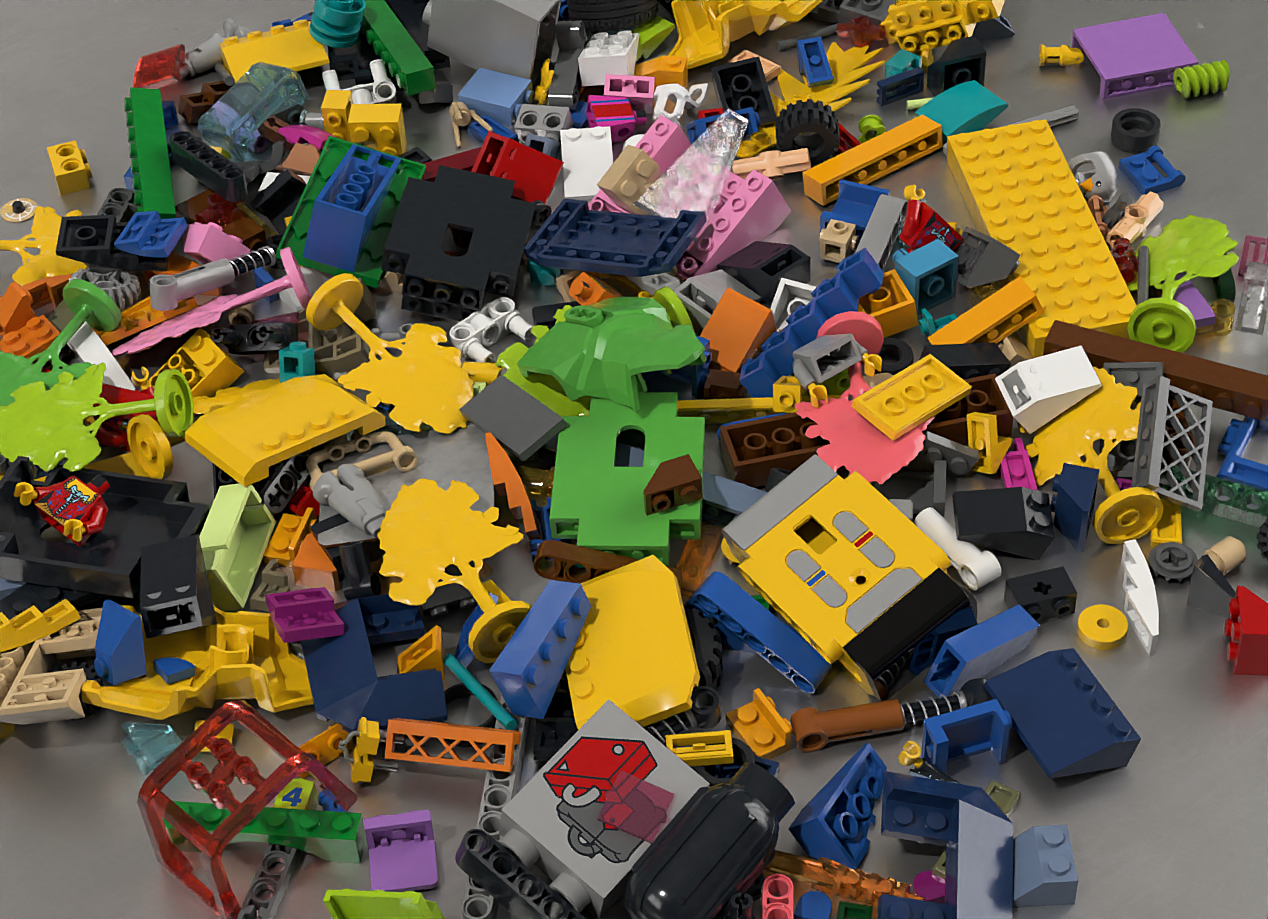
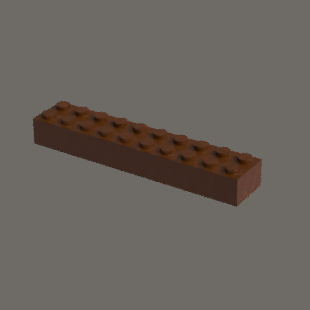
M996 374L964 379L965 382L972 386L970 394L936 414L935 418L922 433L925 435L928 431L964 446L968 445L967 414L978 412L996 415L998 436H1012L1013 415L995 380ZM796 412L720 427V450L730 479L750 487L766 485L771 468L795 471L814 454L818 456L817 449L830 444V442L820 436L814 438L805 436L810 426L818 424L808 417L802 419ZM842 466L838 468L836 471L846 469V467Z

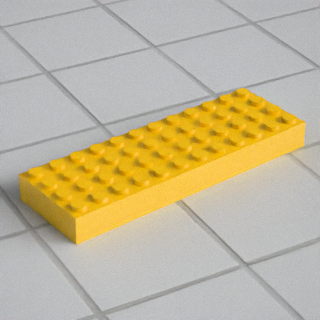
M1034 120L1032 122L947 136V162L977 231L998 240L1021 255L1015 272L1011 275L1009 274L1006 279L998 280L1001 288L1020 276L1037 296L1044 310V313L1019 328L1032 358L1043 356L1044 342L1055 320L1130 339L1127 327L1131 312L1137 305L1047 120Z

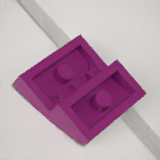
M325 587L266 594V603L270 616L284 643L344 635V623L334 611V598Z

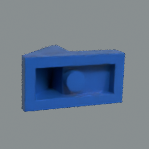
M821 36L798 40L800 75H805L808 87L832 84L833 75Z

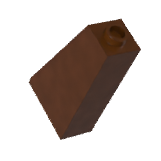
M211 189L175 206L176 218L184 217L187 224H194L195 222L201 224L215 223L223 228L222 232L240 238L243 241L242 244L251 249L250 252L257 251L259 248L267 245L265 230L236 204L225 200Z

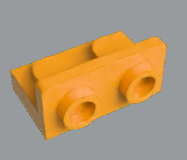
M308 507L304 516L301 517L283 513L263 554L264 563L268 564L271 559H276L278 566L292 568V564L306 535L313 534L311 525L319 522L316 519L314 508Z
M760 688L753 690L752 702L726 713V723L737 738L751 748L754 756L770 760L791 750L792 726L787 718H782L779 715L770 696L766 697Z

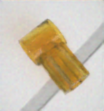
M1216 300L1210 306L1216 315L1215 324L1196 328L1195 336L1210 332L1215 335L1224 336L1232 332L1236 310L1235 305L1229 300Z
M516 466L515 469L524 483L527 492L539 494L545 501H547L548 497L552 499L555 466L549 471Z

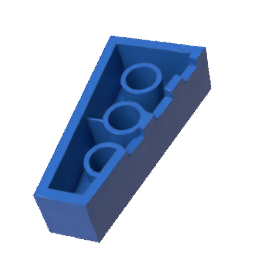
M550 580L489 671L513 715L544 719L591 608V604L581 584Z

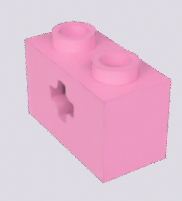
M605 74L604 96L626 97L629 99L632 111L645 110L646 114H653L655 77Z

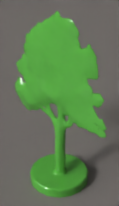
M82 279L69 281L65 285L62 295L66 305L75 316L51 345L43 352L35 354L29 359L24 356L0 351V406H7L15 402L14 397L10 396V393L20 386L43 381L45 391L59 383L58 376L64 371L74 375L73 381L86 373L85 369L90 367L91 363H73L69 366L59 359V353L85 321L90 327L99 331L110 332L115 330L121 323L122 315L114 300L90 282ZM38 358V361L35 364H32V362ZM51 360L52 370L47 373L41 372L43 366Z

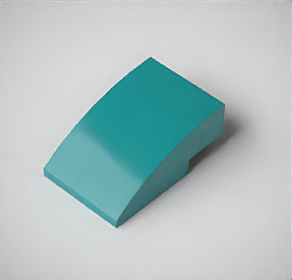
M973 80L956 85L940 93L919 108L915 114L916 117L923 114L942 125V141L947 143V136L983 130L1006 110L1009 105Z

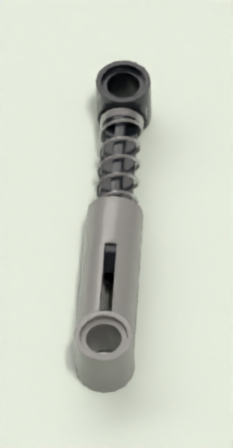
M283 235L271 236L267 239V245L259 248L257 251H251L249 254H242L240 257H233L232 260L222 258L172 276L164 274L152 277L150 279L151 307L160 311L172 310L178 306L179 301L233 283L234 278H239L240 274L247 275L248 271L253 272L254 269L260 266L262 268L268 266L273 269H285L282 259L275 258Z

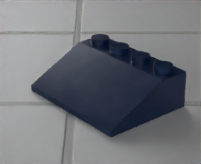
M1074 648L1048 651L987 680L984 684L991 697L998 700L1003 710L1008 711L1012 720V727L1049 779L1127 766L1141 741L1140 736Z

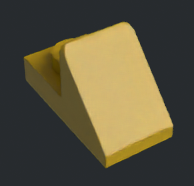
M978 412L967 414L968 445L970 448L979 451V460L970 471L994 474L997 472L1008 451L1012 438L997 435L996 415Z

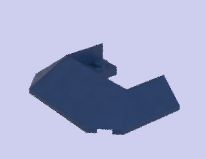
M388 594L335 603L334 611L344 623V635L300 641L317 718L325 722L333 720L342 725V730L349 733L357 731L359 720L362 717L369 721L379 722V729L382 730L387 729L388 719L393 718L432 722L448 720L441 671H436L435 668L377 677L370 645L421 638L425 635L419 606L395 602Z
M885 771L883 773L881 835L946 846L945 904L882 894L878 899L877 919H1013V823L981 787Z

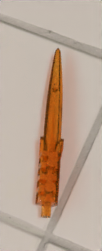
M775 850L774 859L764 869L774 874H783L791 879L811 884V888L815 891L878 907V899L882 894L925 901V897L910 894L911 885L898 882L891 877L886 879L876 873L868 874L857 868L855 870L849 869L846 865L820 857L818 861Z

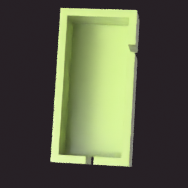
M240 483L220 486L199 536L213 605L221 611L241 610L244 608L276 524V520L266 505L261 504L262 499L252 484L246 487Z

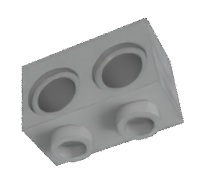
M522 104L514 128L520 143L526 142L528 133L550 138L561 143L560 130L573 128L574 121L569 107Z

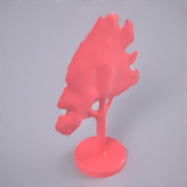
M848 311L836 314L826 320L818 330L817 338L825 335L851 333L855 341L868 351V355H877L881 351L884 341L880 323L873 316L864 312ZM860 361L848 367L850 387L843 392L841 398H829L828 403L825 400H818V408L813 407L811 402L804 401L797 403L794 407L798 410L796 414L801 416L802 419L808 417L818 424L810 426L805 436L809 438L820 436L823 439L829 440L830 444L820 447L816 451L818 456L835 472L838 468L845 466L850 472L849 475L856 471L869 483L877 481L879 484H883L885 480L889 479L892 474L898 472L903 466L907 467L910 461L914 460L918 455L919 451L923 450V441L926 437L922 431L926 430L927 425L935 417H931L896 440H891L851 407L853 400H848L849 395H852L853 399L862 395L863 392L872 389L863 378L861 365L865 363Z

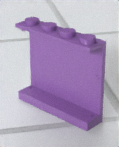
M1165 13L1073 29L1071 48L1084 50L1100 75L1099 94L1103 100L1175 86L1173 81L1175 69H1183L1184 67H1192L1198 64L1197 59Z

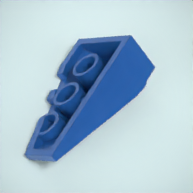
M870 743L864 744L807 803L788 828L807 855L849 872L856 870L869 849L870 840L867 839L869 827L875 823L876 816L873 814L875 800L881 797L883 773L887 771L886 765Z

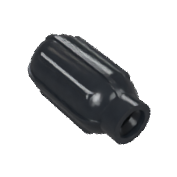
M745 762L728 783H716L709 787L699 788L633 864L631 868L632 874L627 881L624 897L625 908L633 919H724L731 910V897L738 892H741L742 897L774 859L776 854L775 847L779 836V822L795 804L791 793L770 772L752 762Z

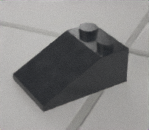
M759 56L712 67L713 86L720 108H723L724 113L753 107V111L758 113L760 127L776 123L777 117ZM739 118L727 121L730 134L742 131Z
M1025 487L958 491L952 495L957 540L1039 560L1055 538L1048 493Z

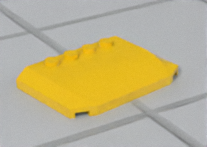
M326 374L289 379L204 414L185 431V442L242 486L246 487L269 477V467L355 429L361 435L368 434L386 426L385 416L369 406Z
M651 555L580 583L591 604V608L565 667L575 723L578 730L608 699L642 727L691 709L693 701L690 698L693 688L698 687L700 674L678 580L673 572L658 558Z

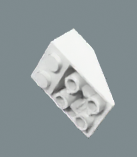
M621 31L617 35H608L606 32L594 34L578 57L582 86L605 85V74L634 76L639 33L632 34L631 31Z
M1081 346L1019 362L995 378L1013 417L1030 434L1103 386Z

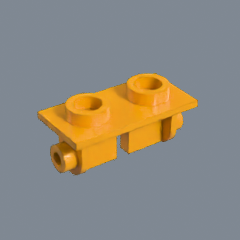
M339 723L332 724L327 730L296 749L289 750V755L285 757L286 761L291 767L295 766L299 777L304 779L344 754L343 750L338 749L340 740H345L349 732L342 730V725ZM352 739L348 744L344 745L348 751L355 747Z

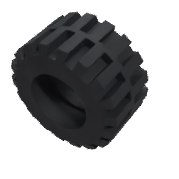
M801 99L797 100L794 105L792 103L788 104L787 110L782 109L780 111V116L777 117L775 125L778 151L786 152L808 148L811 168L813 165H819L825 160L831 159L832 155H836L840 146L837 114L835 111H832L828 104L823 106V102L819 100L813 102V99H807L806 102H802ZM803 132H815V134L809 136L799 135Z

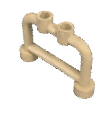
M356 430L352 433L351 440L340 443L337 439H332L325 442L324 449L311 454L305 464L312 478L310 488L313 491L316 481L324 474L317 465L319 462L328 459L339 461L344 457V454L355 450L362 453L367 452L371 445L381 442L388 443L393 450L353 463L363 472L393 462L400 471L407 472L416 467L418 457L411 447L403 446L399 438L392 432L379 431L368 435H361ZM337 469L332 470L331 472L337 477Z

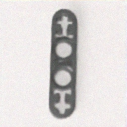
M325 443L311 448L312 451L307 454L304 451L283 460L258 493L262 499L261 504L266 505L272 516L280 513L286 507L309 475L305 464L307 458L314 452L324 449ZM294 458L300 461L302 465L301 472L294 467ZM280 477H284L287 480L288 490H284L281 487ZM276 495L277 497H275L270 503L269 497Z
M268 844L237 919H255L257 916L256 910H258L259 919H274L302 850L286 846V852H284L283 845ZM276 862H282L286 865L282 871L272 873L268 870ZM270 889L274 891L273 896L267 900L257 898L258 893L262 890Z

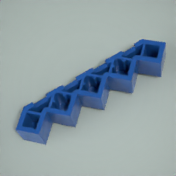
M866 247L843 259L835 267L838 273L830 280L824 279L811 293L813 299L805 306L799 305L786 319L788 325L783 331H775L760 346L763 352L755 360L749 358L742 365L739 381L753 398L773 397V384L782 376L794 374L793 352L815 340L818 330L826 320L836 314L848 311L857 312L859 298L865 294L875 293L882 286L883 271Z

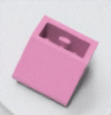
M198 222L187 224L188 227L182 234L184 253L202 264L222 258L232 260L233 257L249 254L251 250L242 244L243 241L240 238L222 232L223 228L212 222L208 224Z

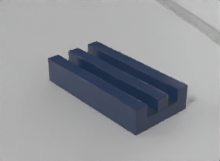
M916 67L877 81V86L879 87L877 94L879 97L876 98V102L882 107L923 92L924 71L920 67Z

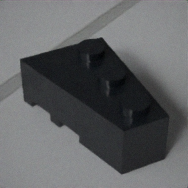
M995 342L925 345L919 359L921 360L931 354L963 380L990 374H996L998 377L1007 371L1011 365Z

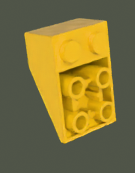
M200 327L147 383L149 387L153 386L155 389L156 380L161 372L167 369H177L185 376L190 386L192 398L202 395L210 398L216 396L215 393L219 389L230 387L244 370L220 343L213 342L210 335Z

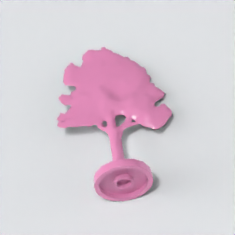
M290 247L280 250V256L287 273L285 277L241 296L232 294L214 297L207 303L198 305L196 308L148 327L146 331L141 332L132 340L114 349L111 354L113 356H121L126 353H140L169 337L178 338L189 330L216 323L224 312L240 308L288 288L294 289L303 309H307L312 296L293 251Z

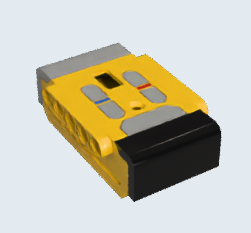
M815 454L722 529V533L733 556L741 562L737 568L744 579L829 664H833L836 661L868 694L875 696L879 701L889 700L931 665L945 640L978 624L970 599L962 588L944 573L951 566V561L945 552L858 472L854 471L843 479Z

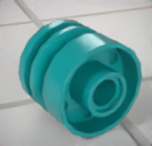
M315 0L314 12L309 26L310 35L316 41L334 48L352 47L358 40L360 23L362 22L366 6L365 1Z

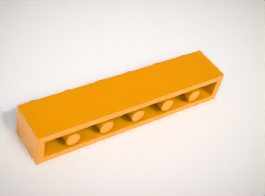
M922 114L802 172L804 194L824 206L838 199L840 179L867 185L943 147L942 125Z

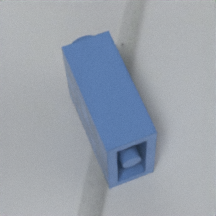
M479 68L457 96L458 102L465 103L469 110H475L479 117L482 118L487 115L501 125L512 128L516 123L521 105L532 104L535 93L532 90V80Z

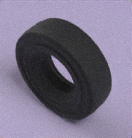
M884 338L882 349L877 355H894L899 358V361L889 364L882 362L881 372L875 369V374L889 373L895 375L912 365L914 355L911 347L900 339Z

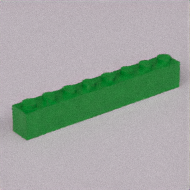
M364 0L366 6L362 22L360 23V31L362 34L365 33L367 41L373 45L376 55H380L384 65L388 66L391 76L396 77L398 86L403 88L408 96L436 89L434 67L385 0Z
M130 88L129 98L125 97L124 112H127L126 127H128L127 140L130 143L129 158H132L131 174H133V190H135L134 204L139 206L136 209V213L158 211L161 219L176 218L160 89Z

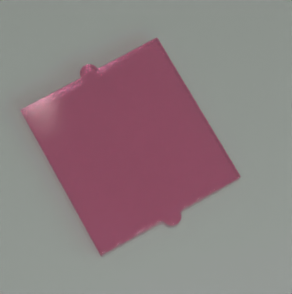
M620 770L611 791H607L605 794L606 801L597 820L651 844L661 823H665L667 820L665 814L674 797V793Z

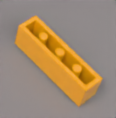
M1019 276L943 328L937 330L927 339L931 345L993 342L997 344L1044 313V310L1037 296Z

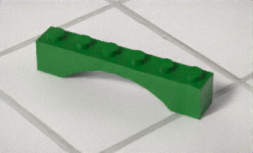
M169 801L161 825L168 851L200 853L211 847L234 842H266L297 848L330 862L360 864L366 840L362 813Z

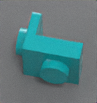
M527 259L526 271L530 272L532 284L556 286V278L564 274L561 268L543 267L535 261Z
M924 308L920 310L922 319L918 320L922 334L929 337L958 317L955 314L933 320L931 314Z

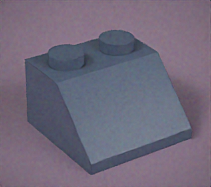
M1033 826L1013 838V908L1075 904L1078 877L1068 826Z

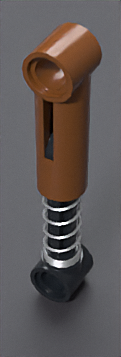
M975 678L966 682L961 687L960 692H953L949 697L941 694L937 699L929 696L926 701H921L917 698L914 703L903 701L902 704L898 699H891L821 712L816 708L806 707L794 712L790 722L798 749L803 752H815L830 742L903 730L906 722L913 721L916 724L917 720L931 718L994 699L984 687L987 679Z

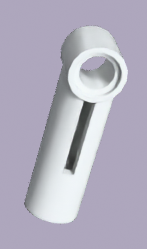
M926 508L916 516L913 523L944 550L951 561V565L959 571L963 583L970 590L976 591L1001 576V566L997 558L989 551L981 552L972 543L957 540L956 528L934 508Z

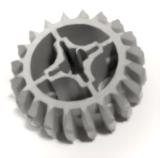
M98 265L96 267L87 266L85 269H79L77 272L72 273L71 278H69V281L82 279L94 284L114 300L120 312L136 304L141 295L138 277L131 271L127 272V269Z

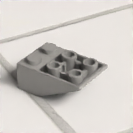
M722 269L690 277L673 290L684 305L692 322L694 332L699 336L728 287L757 303L762 300V297Z

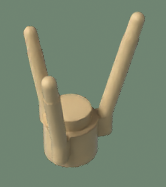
M451 103L449 113L453 120L452 127L457 148L461 147L459 127L467 125L471 119L476 120L488 131H493V128L479 117L475 110H469L465 103Z

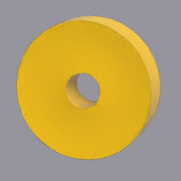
M1103 604L1092 605L1084 609L1079 615L1077 625L1078 636L1083 643L1091 648L1111 650L1119 647L1127 637V618L1115 607Z

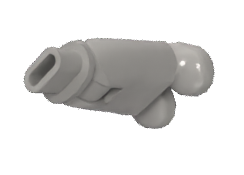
M232 18L225 20L223 23L224 37L215 33L184 54L183 58L178 59L179 63L172 67L173 73L182 79L187 75L195 76L197 73H203L213 68L217 63H223L218 43H222L225 38L237 36L238 39L247 37L248 29L245 26L238 27Z
M342 464L337 469V477L331 471H326L322 474L313 487L314 498L322 505H330L367 535H373L375 538H378V532H380V526L387 510L376 490L365 479L363 471L353 464Z

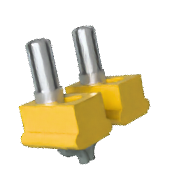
M365 717L359 720L357 731L350 732L345 740H340L338 749L344 751L345 760L350 762L351 780L353 783L358 781L371 782L373 769L396 772L399 766L397 760L373 757V755L377 754L379 742H386L387 731L379 729V722L369 721ZM396 733L395 743L403 744L404 734ZM356 735L357 745L353 748L351 758L348 755L347 747L344 745L348 744L352 737Z

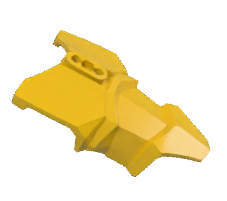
M674 0L671 5L679 39L668 56L687 57L688 69L713 62L727 55L731 42L753 31L760 36L767 30L773 31L796 23L823 0Z
M121 605L141 617L147 674L121 682L116 686H100L97 681L87 680L81 687V700L85 703L160 720L182 714L195 707L212 709L214 701L218 699L256 698L261 708L274 713L314 704L305 661L291 652L289 642H283L274 626L270 613L239 611L237 613L224 612L215 606L214 610L217 620L215 625L146 639L142 616L135 611L133 606ZM171 657L189 661L196 666V675L167 684L153 669V660Z

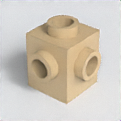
M831 219L826 229L823 228L820 232V259L840 263L843 259L849 257L852 251L855 252L859 243V236H856V224Z

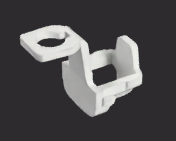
M707 83L693 85L690 87L689 92L679 84L657 86L654 92L656 105L653 119L656 121L662 115L680 126L678 119L682 116L684 109L700 108L707 99L710 86ZM701 90V96L696 102L693 101L694 94ZM667 99L676 103L672 114L664 110Z

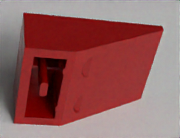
M488 131L471 172L515 181L513 198L531 203L535 200H541L544 204H547L564 162L510 138Z

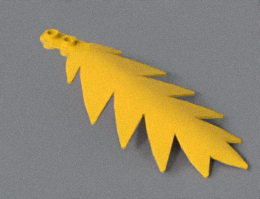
M866 41L844 52L836 42H832L826 54L833 75L832 84L809 88L805 75H802L803 84L781 69V73L777 75L784 101L770 92L776 117L780 116L782 109L787 110L788 104L792 103L794 105L797 100L801 99L802 102H806L807 99H813V102L822 101L823 106L828 104L832 111H836L851 102V98L833 101L870 82V79L849 84L885 63V60L860 68L881 53L883 47L867 53L871 41ZM776 123L757 127L758 132L750 136L751 141L746 140L736 143L734 155L740 159L751 158L760 153L767 152L769 148L777 145Z

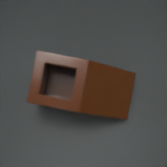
M689 454L660 463L643 491L646 515L663 512L667 509L703 499L702 477Z

